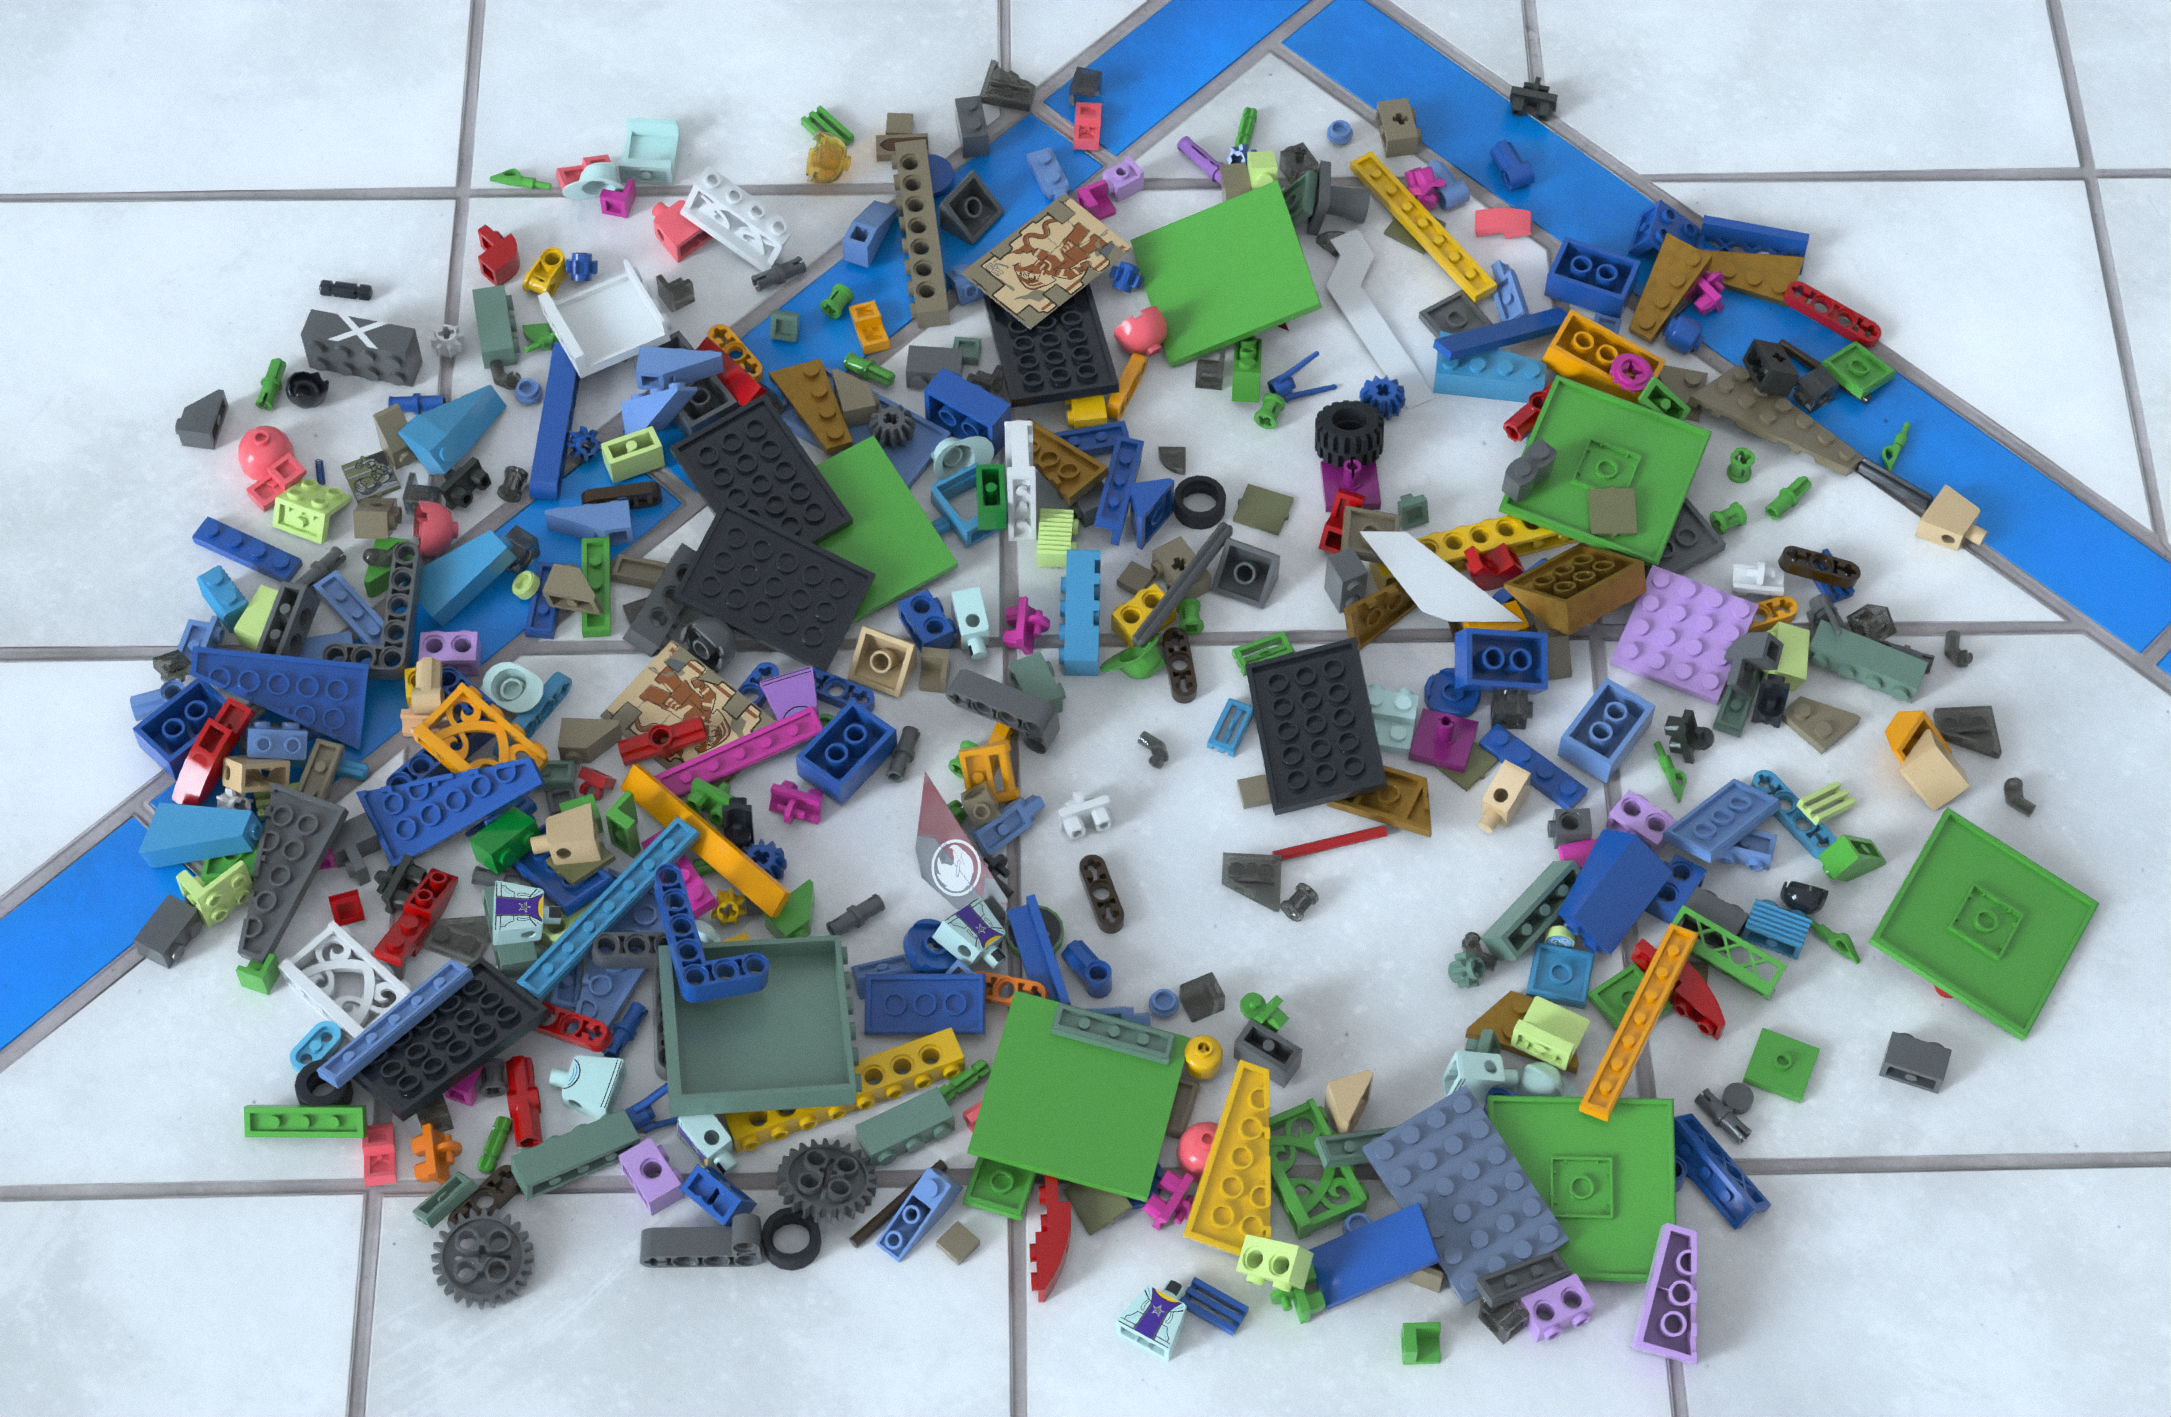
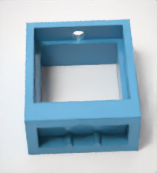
M978 462L969 467H963L956 474L946 479H940L931 486V504L941 516L947 518L951 529L966 548L1003 530H978L977 516L963 522L948 503V500L976 487V465H979ZM1006 499V509H1007V511H1006V528H1007V527H1008V502H1007V499Z

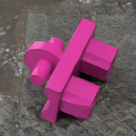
M1431 166L1425 168L1417 167L1405 172L1404 175L1408 183L1406 188L1412 195H1416V199L1427 210L1436 207L1439 196L1434 188L1445 186L1443 178L1436 179Z
M1706 270L1686 297V300H1688L1696 292L1701 296L1693 304L1702 316H1705L1714 309L1719 313L1725 308L1721 303L1722 296L1719 294L1725 290V287L1721 284L1724 275L1720 271L1711 274Z
M1027 596L1019 597L1018 605L1006 608V622L1009 626L1016 625V629L1005 630L1003 642L1008 649L1021 648L1025 655L1033 654L1034 637L1039 638L1041 633L1049 630L1050 620L1043 616V611L1035 610L1028 605Z
M784 780L781 785L773 783L770 789L771 801L769 811L783 814L784 823L789 825L793 823L795 818L818 825L822 812V790L812 788L806 793L799 791L798 786L791 781Z
M1169 1170L1165 1172L1157 1187L1169 1194L1170 1197L1165 1201L1153 1193L1142 1209L1155 1220L1152 1224L1154 1228L1160 1231L1173 1212L1176 1213L1173 1221L1177 1224H1181L1184 1219H1188L1195 1197L1188 1195L1185 1200L1182 1197L1192 1183L1193 1176L1186 1173L1183 1177H1180Z

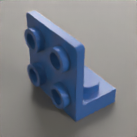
M1659 200L1641 212L1629 253L1637 258L1653 248L1660 251L1667 233L1695 247L1700 228L1668 204Z

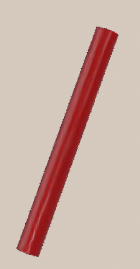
M1385 825L1275 850L1272 851L1273 860L1276 863L1386 837L1387 829Z

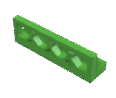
M1682 905L1672 924L1679 926L1686 914L1697 921L1699 929L1697 933H1699L1698 936L1701 937L1702 943L1696 942L1690 955L1709 964V966L1770 1001L1776 991L1775 986L1785 972L1787 965ZM1701 924L1710 929L1702 930ZM1717 932L1722 935L1725 947L1709 948L1706 946L1704 935ZM1727 939L1735 944L1728 946ZM1742 947L1749 952L1751 962L1738 965L1732 961L1729 950ZM1726 951L1728 958L1721 955L1720 952ZM1753 954L1761 959L1754 961ZM1770 963L1778 969L1771 981L1767 982L1758 976L1756 965ZM1752 966L1754 973L1745 968Z

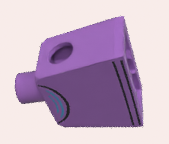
M812 666L759 682L778 721L811 706H814L817 715H819Z

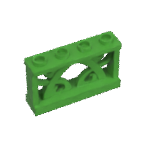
M1313 1098L1307 1100L1306 1103L1269 1118L1270 1133L1285 1127V1136H1270L1269 1140L1271 1188L1298 1240L1310 1236V1233L1343 1220L1353 1213L1365 1212L1367 1200L1369 1199L1366 1186L1363 1182L1359 1183L1354 1175V1165L1324 1169L1317 1187L1304 1178L1287 1177L1286 1173L1292 1169L1295 1163L1296 1150L1320 1158L1314 1144L1316 1138L1337 1134L1335 1131L1331 1132L1327 1125L1328 1118L1322 1106H1317ZM1306 1120L1312 1124L1314 1131L1310 1134L1305 1133L1303 1126H1301L1298 1131V1137L1292 1136L1291 1128L1295 1122ZM1285 1149H1289V1160L1285 1162L1278 1160L1277 1155L1281 1153L1286 1156ZM1335 1169L1339 1175V1177L1334 1178ZM1300 1186L1305 1187L1312 1195L1310 1196L1305 1190L1303 1196H1298L1295 1189ZM1343 1187L1348 1191L1350 1199L1345 1204L1337 1205L1331 1203L1325 1197L1328 1193L1332 1198L1341 1199V1196L1336 1193V1189ZM1320 1203L1328 1210L1314 1217H1308Z

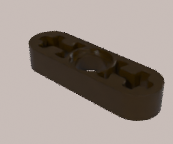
M656 482L594 488L586 490L581 494V503L584 505L607 503L613 500H628L630 510L655 507L662 502L661 486Z
M1797 546L1785 547L1778 559L1780 568L1786 573L1844 589L1853 588L1861 575L1859 567L1851 561ZM1813 564H1821L1826 571L1817 570Z
M1172 627L1164 632L1162 647L1171 695L1176 702L1186 704L1196 698L1197 681L1188 635L1185 630ZM1172 639H1177L1179 642V651L1174 652L1175 648L1173 641H1171ZM1181 660L1186 662L1188 666L1183 670H1176L1172 667V664L1175 661ZM1185 679V686L1188 692H1183L1180 688L1181 680Z
M1087 855L1080 861L1079 876L1098 927L1108 934L1117 933L1124 926V911L1105 861L1100 856ZM1089 866L1097 869V880L1095 881L1091 870H1088ZM1102 888L1108 890L1110 895L1108 898L1101 900L1097 899L1093 893L1097 889ZM1110 907L1111 916L1116 918V922L1111 923L1109 919H1106V908Z
M503 1165L496 1169L474 1193L450 1213L448 1221L457 1225L459 1213L465 1219L470 1218V1208L475 1211L477 1216H481L483 1208L477 1206V1201L482 1196H491L494 1199L493 1204L486 1208L488 1216H492L496 1209L500 1210L521 1190L511 1172V1165ZM512 1177L513 1183L511 1185L509 1183L503 1184L502 1178L510 1179ZM500 1190L501 1196H498L496 1191Z

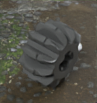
M891 403L886 409L879 406L878 413H872L870 417L869 433L872 436L874 435L882 449L891 446L895 450L896 445L905 448L906 441H912L915 429V421L910 410H904L902 405L893 408Z

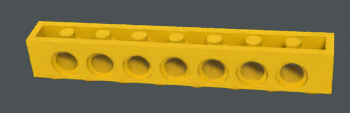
M1510 515L1496 519H1485L1480 523L1468 526L1461 525L1453 530L1441 533L1434 532L1428 536L1416 539L1458 572L1468 570L1465 564L1468 560L1464 551L1471 546L1487 554L1497 546L1505 543L1516 551L1518 557L1580 542ZM1369 562V568L1378 590L1397 582V579L1386 565Z
M952 1027L860 1059L859 1066H854L855 1074H861L862 1092L856 1093V1105L724 1113V1123L733 1140L732 1143L736 1153L755 1150L760 1144L772 1140H783L789 1134L799 1130H811L819 1123L827 1120H839L852 1111L858 1109L867 1110L880 1101L886 1099L894 1100L901 1097L905 1092L914 1089L922 1090L929 1087L933 1082L954 1078L965 1070V1058ZM929 1059H934L938 1061L935 1064L925 1063V1061ZM901 1069L909 1071L907 1074L904 1075L896 1073L898 1070ZM873 1079L881 1081L876 1085L868 1084ZM786 1110L794 1111L792 1115H782V1112ZM758 1120L766 1122L761 1126L752 1125L754 1122Z

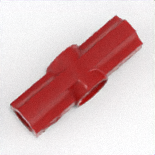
M1553 382L1542 391L1532 393L1529 396L1528 403L1504 423L1503 429L1511 440L1521 442L1532 432Z
M698 716L669 726L656 724L649 732L618 741V748L623 764L626 767L655 757L670 758L678 750L707 742L708 735L702 717ZM668 738L666 743L658 745L661 739Z
M519 1055L505 1062L509 1087L507 1101L510 1117L513 1118V1130L517 1147L532 1148L543 1143L539 1113H542L538 1087L535 1086L531 1057Z

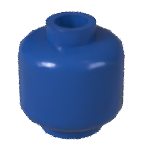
M1679 315L1677 318L1672 317L1662 333L1665 336V344L1681 354H1688L1692 349L1697 351L1705 338L1701 335L1702 325L1685 315Z

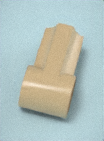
M424 657L416 662V685L411 693L414 714L433 713L445 701L442 687L441 660H436L433 657Z

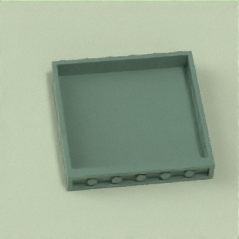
M840 935L701 943L706 961L748 953L763 954L769 961V975L767 986L761 991L700 1003H691L682 997L669 946H658L670 1117L856 1105V1093L862 1092L861 1074H855L854 1066H859L858 1048H852V1041L856 1040L855 1022H849V1015H853V999L846 995V990H849L851 987L850 972H844L843 965L848 964L847 946L841 947ZM692 982L690 984L698 985L700 983Z

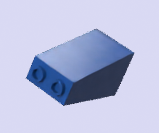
M1604 829L1591 850L1558 915L1565 921L1564 926L1570 932L1579 935L1584 940L1583 945L1589 951L1595 954L1601 952L1611 955L1673 872L1636 834Z

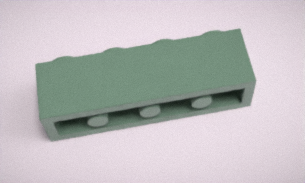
M1824 620L1820 621L1809 647V663H1812L1815 667L1837 673L1845 679H1852L1862 683L1870 689L1889 694L1897 700L1912 703L1929 662L1844 628H1841L1842 634L1838 635L1831 623Z
M1574 860L1553 861L1484 933L1481 940L1497 961L1518 960L1559 916L1558 912L1581 871Z
M624 1109L616 1113L609 1112L597 1121L589 1124H580L573 1128L572 1131L561 1136L554 1135L546 1139L542 1144L519 1150L515 1155L511 1156V1172L528 1201L619 1162L618 1155L639 1144L640 1137Z

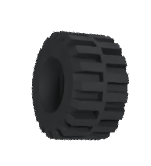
M1343 400V402H1333L1332 405H1326L1322 411L1318 412L1315 419V451H1317L1318 457L1323 458V461L1327 464H1333L1334 467H1344V463L1347 460L1351 461L1350 467H1352L1353 459L1358 460L1361 465L1368 466L1372 464V461L1378 460L1379 455L1383 452V415L1379 413L1376 407H1371L1368 403L1363 404L1361 401Z

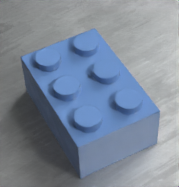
M1606 677L1562 735L1557 755L1607 784L1651 725L1656 705Z

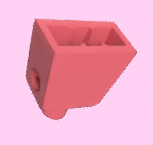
M679 200L670 207L666 206L663 202H659L652 209V214L655 216L653 220L655 235L678 263L713 238L680 214L686 201Z

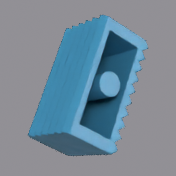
M218 565L198 576L196 580L198 581L197 583L203 598L215 614L219 616L220 621L229 633H234V627L249 604L245 596L242 595V592L239 591V588L231 581L228 573L225 572L222 566Z
M1755 899L1741 939L1797 960L1812 919L1808 918L1802 911H1789L1780 908L1774 901Z

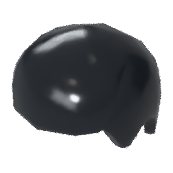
M305 371L294 372L287 379L286 395L296 406L303 409L315 408L324 402L329 388V381H323L319 372L311 374Z
M1791 881L1788 886L1787 882H1784L1780 896L1783 903L1790 910H1799L1806 915H1811L1822 910L1829 891L1797 881Z

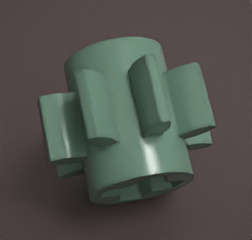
M1475 952L1454 954L1456 961L1451 962L1448 967L1450 979L1454 983H1458V988L1478 987V979H1482L1486 972L1483 960L1480 957H1476Z

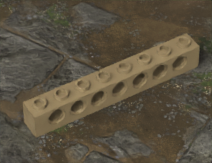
M926 139L895 143L896 153L891 154L892 169H898V174L893 175L895 191L901 190V195L896 196L898 212L903 211L904 216L899 217L901 233L906 232V238H901L903 254L909 253V259H904L906 275L912 276V280L907 281L909 297L914 296L915 302L910 303L912 319L917 318L918 329L950 325Z

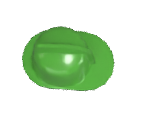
M1155 634L1144 648L1135 645L1113 655L1100 666L1101 672H1111L1120 669L1133 679H1146L1152 676L1165 665V660L1156 645L1160 638L1159 635Z

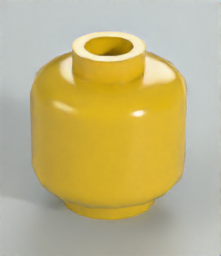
M1198 1035L1187 1042L1184 1048V1067L1186 1072L1191 1077L1199 1080H1207L1217 1075L1222 1067L1223 1060L1221 1044L1209 1035Z

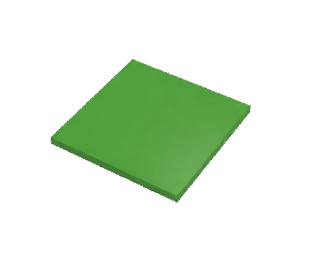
M1278 180L1130 240L1132 247H1134L1133 250L1141 276L1144 277L1143 282L1150 305L1158 306L1167 322L1168 333L1163 346L1171 368L1322 308Z
M1556 375L1521 457L1524 456L1526 449L1533 442L1543 439L1557 451L1552 472L1545 481L1534 485L1532 493L1520 502H1515L1505 494L1500 504L1499 512L1585 544L1644 561V565L1651 568L1652 565L1658 567L1712 431ZM1610 486L1614 488H1634L1638 534L1616 536V538L1591 535L1588 489H1608Z
M874 435L816 465L853 518L852 525L816 545L876 574L852 624L958 568V563Z
M1947 807L1868 943L2023 1041L2029 1034L2096 911L2099 902Z
M1015 990L967 1154L1147 1202L1185 1061L1184 1048L1191 1038L1176 1034L1169 1064H1161L1051 1034L1052 1024L1060 1002Z
M1488 1095V1118L1570 1239L1569 1243L1556 1251L1572 1271L1571 1275L1576 1273L1581 1282L1647 1283L1661 1225L1665 1223L1676 1225L1674 1099L1619 1098L1609 1121L1606 1122L1579 1111V1105L1583 1097Z

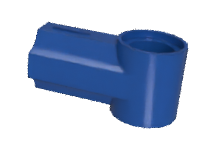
M1502 140L1491 148L1490 155L1501 171V180L1506 190L1510 191L1534 183L1535 176L1531 164L1528 161H1522L1511 142Z
M1074 940L1069 943L1061 953V958L1085 984L1086 991L1091 997H1106L1112 990V971L1110 965L1105 961L1099 960L1082 940ZM1095 978H1103V980H1100V981H1096V980H1093V979H1095Z

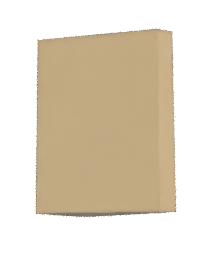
M863 625L847 679L900 698L917 668L916 644Z
M1930 729L1924 731L1898 769L1932 811L1939 809L1970 787L1964 769Z
M1366 1070L1327 1082L1324 1110L1332 1130L1337 1134L1354 1132L1370 1100L1374 1072Z

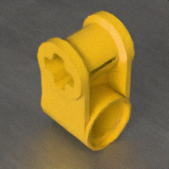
M552 247L545 249L541 253V256L524 277L522 284L524 291H533L538 294L548 292L551 298L554 296L557 288L568 274L565 273L566 262L562 250Z

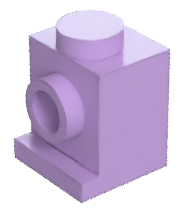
M1130 155L1125 157L1124 162L1103 172V180L1108 184V195L1111 194L1119 202L1143 190L1144 172Z

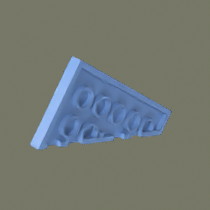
M608 869V874L614 878V881L621 875V873L615 870ZM652 887L609 932H665L654 888ZM608 947L599 948L600 952L604 954L613 952ZM638 947L629 948V950L634 954H640L643 952ZM591 950L588 954L586 973L583 976L582 990L577 1001L575 1013L602 1021L611 1030L648 969L599 968L592 961ZM572 1023L570 1034L579 1029L580 1023ZM588 1031V1034L592 1037L593 1040L595 1037L602 1036V1033L599 1036H596Z

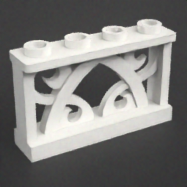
M707 166L695 180L688 199L680 211L682 216L762 272L771 269V266L780 259L789 238L795 230L794 225L710 166ZM727 211H729L730 213L738 217L740 220L748 224L749 227H747L742 222L737 220L735 217L727 213Z
M1023 420L1006 421L1005 468L1008 502L1009 541L1036 540L1035 466H1033V422Z
M332 921L328 924L329 927L291 959L288 960L286 958L280 963L278 969L283 981L323 1018L336 1023L340 1027L342 1035L351 1042L414 989L406 980L402 979L399 981L394 976L393 969L386 962H378L374 958L373 951L365 943L361 945L354 940L355 936L345 925L340 927ZM336 943L344 948L341 954H334L332 948L330 951L331 961L325 962L323 959V951L329 945ZM315 957L317 958L318 964L300 971ZM355 972L364 974L363 998L348 995L332 1000L330 997L335 990L333 973ZM323 975H326L329 981L328 985L323 988L318 987L317 983L319 981L325 982ZM375 977H376L379 981H381V983H378V984L376 985ZM385 991H391L396 995V1001L389 1007L380 1008L373 1005L374 1001L377 1003L389 1001L388 998L382 997ZM349 1003L360 1006L358 1009L352 1005L353 1010L351 1012L343 1010L344 1006ZM371 1012L379 1015L365 1028H362Z

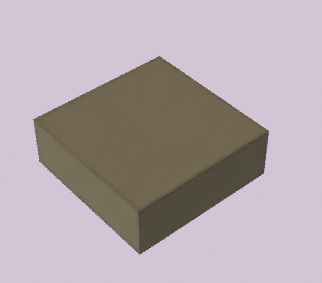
M887 113L886 135L912 134L913 114Z
M1131 561L1117 579V586L1136 595L1138 591L1144 588L1147 589L1155 580V573Z
M1265 774L1237 780V788L1244 809L1272 804Z
M957 1221L936 1241V1246L959 1266L980 1246V1240Z

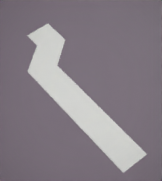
M1358 229L1331 239L1330 241L1340 254V257L1327 282L1326 288L1385 376L1387 375L1390 381L1397 379L1399 385L1404 386L1405 405L1408 410L1436 398L1427 382L1361 287L1375 253Z

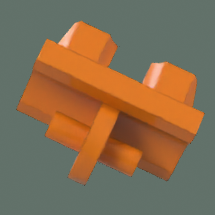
M428 1123L422 1125V1134L410 1139L413 1153L418 1157L426 1156V1161L414 1166L415 1178L422 1183L436 1181L443 1185L450 1179L449 1166L454 1165V1158L462 1153V1145L457 1141H452L450 1134L445 1135L441 1131H436L433 1129V1125Z

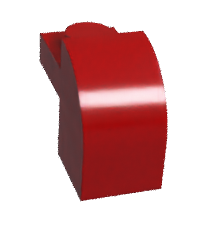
M485 224L478 229L480 245L485 250V252L478 256L480 270L495 286L504 285L517 274L520 268L517 242L512 234L503 238L498 231H493Z
M1338 489L1331 515L1324 525L1318 549L1333 554L1341 551L1345 507L1363 508L1366 496L1346 489Z
M1505 543L1497 546L1487 554L1482 553L1474 546L1464 551L1468 560L1465 563L1475 585L1483 591L1504 587L1505 582L1525 571L1516 551Z

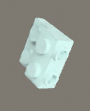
M1380 684L1369 685L1367 689L1380 751L1409 755L1419 695H1414L1411 690L1406 688L1398 689L1395 692L1385 690V687Z

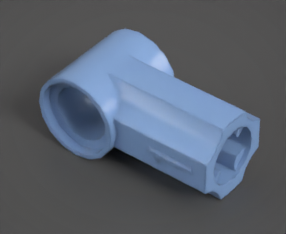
M1434 160L1428 164L1427 167H1432L1435 178H1443L1445 183L1444 187L1434 188L1438 193V205L1442 210L1446 211L1469 201V190L1463 180H1456L1443 162Z
M176 679L169 680L160 689L130 696V704L135 720H144L184 689V684Z

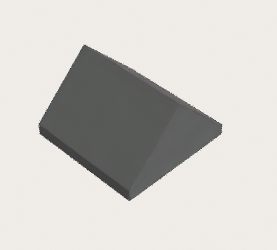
M972 170L939 204L940 228L969 245H973L1004 212L975 170Z
M1229 537L1226 538L1210 591L1263 609L1279 577L1280 555Z

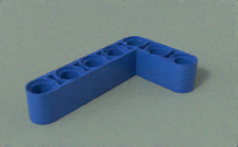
M453 667L442 668V687L445 700L462 682L467 687L470 685L474 686L482 694V700L489 706L491 704L497 706L492 699ZM460 703L454 707L453 711L460 716L456 720L457 723L462 722V709L463 713L467 716L473 714L474 710L469 704ZM481 715V718H480L479 721H488V720H487V719L485 720V717H483V716ZM481 732L466 733L465 735L470 736L467 737L469 751L465 761L496 735ZM455 736L458 743L454 742L450 747L458 751L463 747L460 737ZM422 748L387 778L386 786H395L409 783V781L449 774L451 771L426 749Z
M674 864L659 866L655 872V897L682 997L688 1002L700 1003L763 990L767 986L769 975V961L763 954L748 953L710 961L705 960L682 872ZM692 982H697V983H700V984H698V985H693V984H690V983H692Z

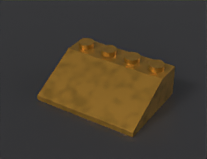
M1580 543L1505 582L1504 589L1547 627L1561 631L1563 634H1573L1581 627L1596 622L1603 615L1614 612L1616 608L1625 603L1632 602L1638 596L1646 593L1644 561Z

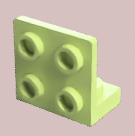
M302 479L299 483L276 496L272 527L322 544L327 541L330 516L350 503L352 496L343 493L338 488L320 485L313 479Z
M242 860L207 886L199 876L192 877L186 870L175 876L185 903L198 909L203 923L208 928L224 920L228 913L238 905L246 903L249 891H252L253 888L247 866Z
M1535 996L1524 1019H1519L1515 1025L1510 1045L1566 1071L1589 1027L1590 1020L1544 998Z

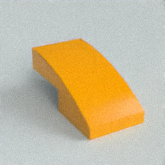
M875 301L849 306L850 316L864 355L890 349V341L882 325L881 314Z

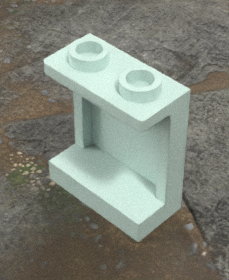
M627 118L623 158L619 159L618 165L621 183H627L629 178L635 179V184L673 185L680 142L678 121Z

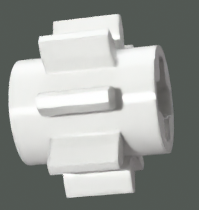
M444 324L438 329L433 330L435 337L431 338L430 341L432 348L437 350L438 356L443 355L452 358L459 352H463L461 344L466 343L464 333H459L457 325L453 327Z
M226 787L225 793L216 796V808L250 811L253 799L244 797L246 793H239Z

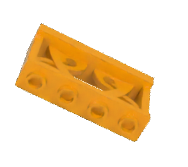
M462 682L423 723H420L413 730L414 740L454 774L465 772L469 769L481 768L485 765L495 766L499 763L517 760L515 756L519 752H524L530 758H533L540 771L548 765V756L546 755L548 752L539 742L535 741L532 743L525 737L526 732L515 722L510 724L503 718L504 713L496 705L491 704L489 706L482 700V694L474 686L470 685L467 687ZM460 703L469 704L474 710L473 714L467 716L463 713L462 709V722L457 723L453 717L454 707ZM481 715L485 717L488 721H479ZM445 716H447L448 722L451 726H448L436 732L435 734L431 732V730ZM478 732L495 734L499 747L498 762L483 758L475 760L470 764L467 763L465 759L468 755L469 743L465 734ZM455 736H459L463 747L458 751L450 747L452 743H458ZM507 737L515 744L509 747Z

